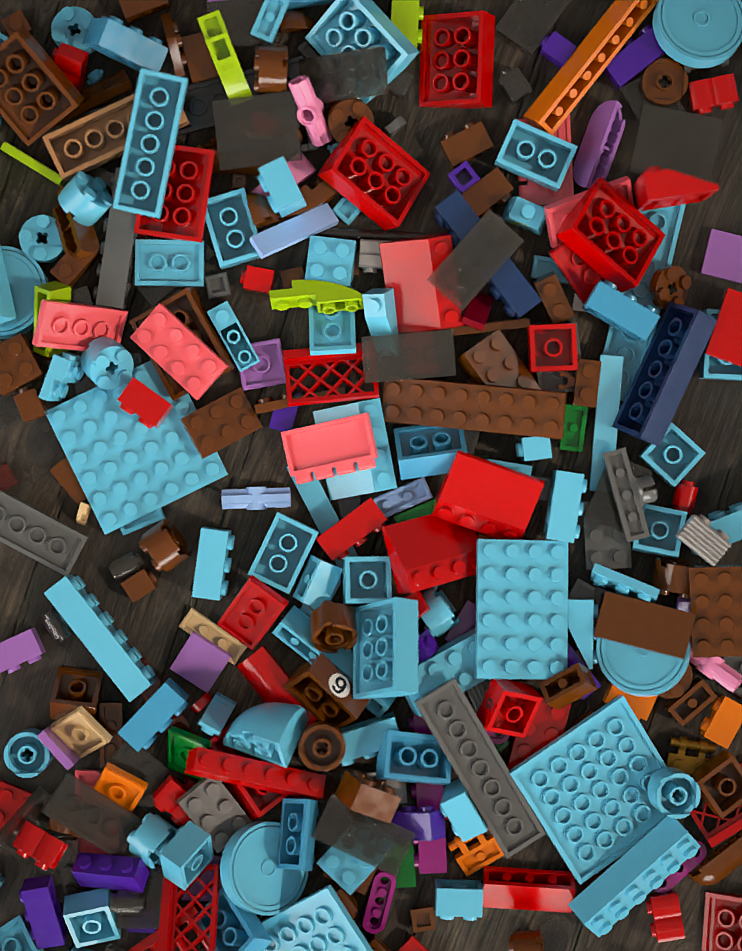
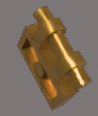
M683 736L679 738L671 737L670 746L678 748L677 753H667L666 766L678 768L691 775L711 759L705 758L706 752L715 753L716 744L708 743L707 740L702 739L700 741L688 740L687 737ZM686 749L698 750L697 756L686 755Z

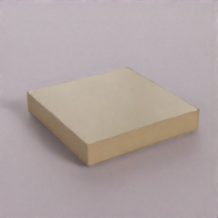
M82 706L56 720L49 727L80 759L109 743L112 739V736Z

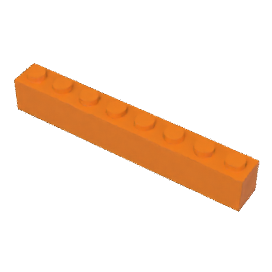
M615 0L524 114L523 117L529 124L553 135L659 0Z

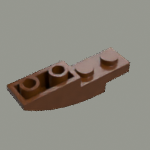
M321 177L313 184V190L306 184L303 187L299 185L298 188L307 206L283 218L278 212L279 221L292 219L328 203L339 192Z

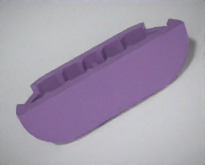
M616 100L602 103L596 108L590 118L573 166V177L579 186L590 188L599 177L606 179L625 127V120L622 119L620 109L622 105Z

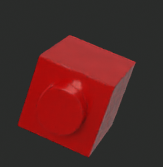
M247 265V269L242 270L240 283L244 284V290L270 294L269 291L273 287L275 271Z

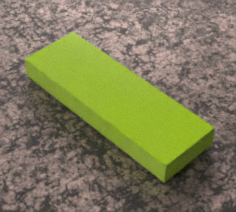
M3 143L0 148L3 152L60 187L64 186L65 181L62 180L60 174L9 143Z

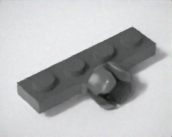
M626 448L603 453V460L626 542L650 537L643 505L656 501L657 489L644 492L643 488L655 485L653 478L649 475L634 477Z

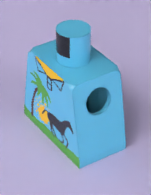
M518 196L511 197L508 200L501 216L504 221L538 236L541 235L546 223L544 207Z

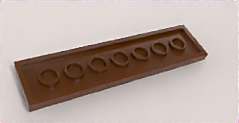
M385 375L382 412L384 422L563 439L567 392Z

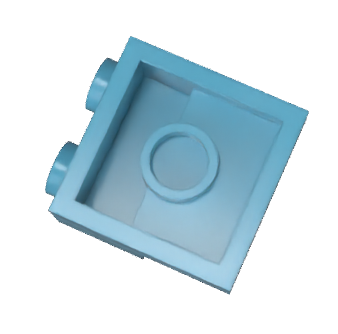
M63 352L62 355L54 354L38 398L46 401H61L62 398H65L69 389L67 384L77 383L84 374L81 367V356Z

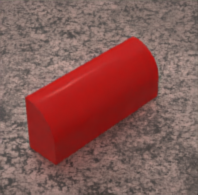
M264 644L236 666L264 703L278 702L296 704L303 707L308 716V722L304 730L317 720L284 687L290 676Z
M484 866L483 907L572 913V909L568 904L574 900L576 887L575 878L570 871Z

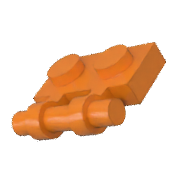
M483 833L476 836L479 841L470 847L466 843L474 838L463 842L460 836H455L454 840L447 843L451 852L460 848L461 852L455 855V859L467 877L504 856L492 834L487 837Z

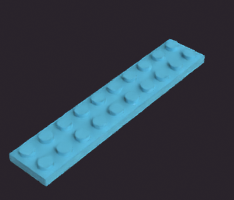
M686 204L641 211L645 217L665 234V237L638 286L624 291L622 294L625 292L630 293L637 298L636 302L640 305L648 304L657 310V315L660 314V309L653 304L652 299H655L653 293L650 292V282L654 273L659 268L663 269L665 265L672 264ZM657 323L647 340L642 343L637 342L609 325L602 354L624 356L620 401L622 402L654 336Z

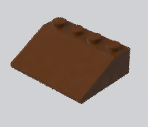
M23 25L0 45V114L24 143L29 146L79 106L85 98Z
M188 287L161 302L229 365L218 378L237 368L194 287ZM158 305L129 321L134 331L138 329ZM149 356L173 401L189 394Z

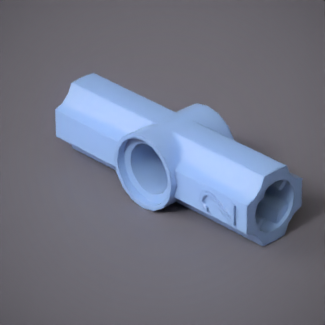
M264 486L246 487V489L222 490L221 495L222 509L246 508L247 510H264L271 507H291L290 487L266 488Z

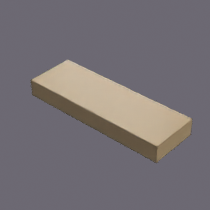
M193 607L179 625L181 629L190 635L193 631H196L232 654L229 662L233 665L236 664L247 648L246 645Z

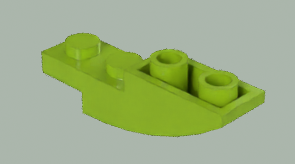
M217 10L197 18L232 107L254 99L220 11Z
M292 280L291 289L269 291L272 310H287L294 307L309 308L317 305L318 313L332 314L336 311L354 312L358 309H364L362 293L346 286L326 281Z

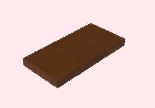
M605 591L594 637L685 660L696 614Z

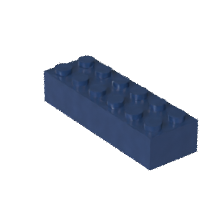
M458 190L435 207L434 220L441 228L445 226L449 231L448 234L451 235L453 245H459L462 248L463 253L461 255L468 264L473 263L477 268V271H475L476 275L482 282H488L491 286L489 289L490 293L496 300L501 299L505 305L503 310L510 319L513 317L519 319L542 301Z
M669 301L612 427L660 447L717 323L716 319L700 310Z

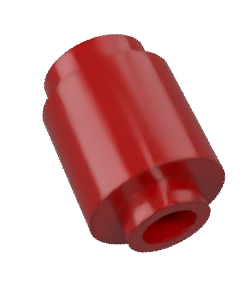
M681 480V484L675 486L672 500L674 510L691 514V510L695 507L698 488L694 487L695 482Z

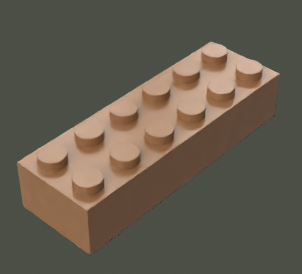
M136 93L42 137L62 180L68 182L78 171L87 173L123 156ZM182 110L179 129L190 124L184 110Z

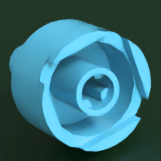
M75 6L64 7L52 22V38L58 47L63 42L91 54L95 50L82 43L94 17L84 8ZM77 29L80 30V34H78V33H76L75 35L72 34L73 30H75V31H76Z
M78 171L58 195V201L62 209L66 213L70 211L75 215L73 220L84 226H92L114 203V200L106 190L107 185L105 181L100 177L93 178L83 171Z
M38 215L24 223L19 232V242L27 256L40 263H54L65 255L55 224L56 219L47 215ZM43 235L48 236L46 244L41 242V236Z
M99 337L88 344L89 347L81 355V367L101 389H116L131 381L134 368L133 358L119 342L109 337Z
M438 586L430 587L421 594L430 610L420 618L426 623V626H424L425 630L428 629L433 637L435 635L437 637L442 636L461 622L460 616L455 618L453 613L456 609L442 590L436 591Z
M29 728L18 732L8 741L4 749L6 766L19 777L31 778L37 776L49 766L53 759V754L37 738L42 732L39 729ZM28 748L31 752H33V755L31 757H29V754H25V751Z
M665 767L653 772L647 788L650 803L660 812L673 819L687 817L700 802L701 792L697 782L691 776L675 767Z
M148 813L143 818L139 828L132 831L127 838V842L130 843L129 852L137 858H141L147 866L153 869L155 868L154 864L161 865L160 850L165 843H169L174 838L178 829L159 815Z

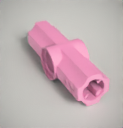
M305 75L298 76L288 83L299 109L297 111V118L305 125L312 144L316 147L323 146L332 140L322 113L324 111V104L316 97L309 77Z
M690 638V662L704 675L716 680L727 690L734 692L742 683V675L724 663L725 661L720 657H693L692 638Z

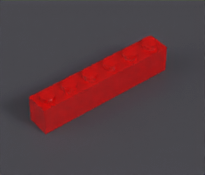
M201 747L188 751L185 774L311 800L323 798L326 775L290 767L284 768L276 764Z

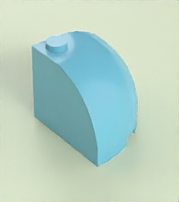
M278 702L253 706L241 713L233 721L224 737L223 744L287 768L308 722L306 710L296 704Z

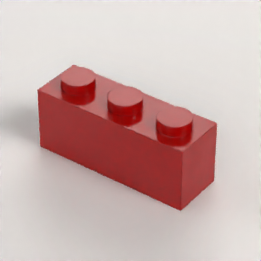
M370 497L318 536L316 540L332 561L335 558L340 561L349 554L347 549L355 544L356 547H359L368 540L367 534L372 531L376 534L382 530V527L386 526L384 522L387 518Z

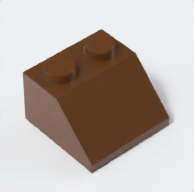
M59 666L50 699V719L58 720L82 706L97 721L104 672Z

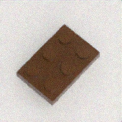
M241 387L180 419L201 459L262 428Z

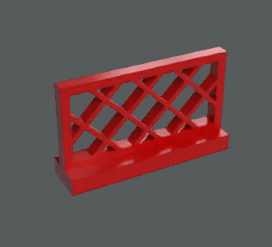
M374 342L356 343V353L310 356V348L283 351L288 407L379 398ZM362 361H371L372 367L366 373L357 367ZM345 363L350 368L342 376L334 369L338 364ZM316 366H323L327 369L320 378L311 372ZM300 368L304 373L296 380L290 375V369ZM353 370L362 376L356 385L346 379ZM330 373L339 378L333 387L324 381ZM308 375L317 381L310 390L301 384ZM365 380H368L374 385V391L364 392L359 387ZM343 382L352 388L348 394H341L336 389ZM321 384L329 392L325 396L319 397L313 392ZM297 387L306 392L302 398L292 399V392Z
M704 802L702 812L695 810L690 812V815L711 848L742 830V812L739 813L742 805L736 808L735 816L731 819L722 818L726 822L719 825L720 817L705 813L706 802ZM695 813L701 814V820H699ZM704 816L717 818L716 828L707 833L703 826Z
M219 864L207 865L185 891L183 889L180 890V887L163 876L157 951H176V944L182 938L189 944L184 951H191L192 949L198 951L195 946L204 937L209 941V951H215L220 884ZM206 871H214L213 880L206 885L200 877ZM198 880L205 888L194 896L188 889ZM208 891L212 895V902L205 908L198 900ZM187 892L192 900L182 908L179 904V898ZM197 903L203 911L193 920L187 911ZM207 914L211 919V923L203 931L197 923ZM185 915L191 923L181 931L177 927V923ZM195 926L201 932V935L191 943L185 935Z

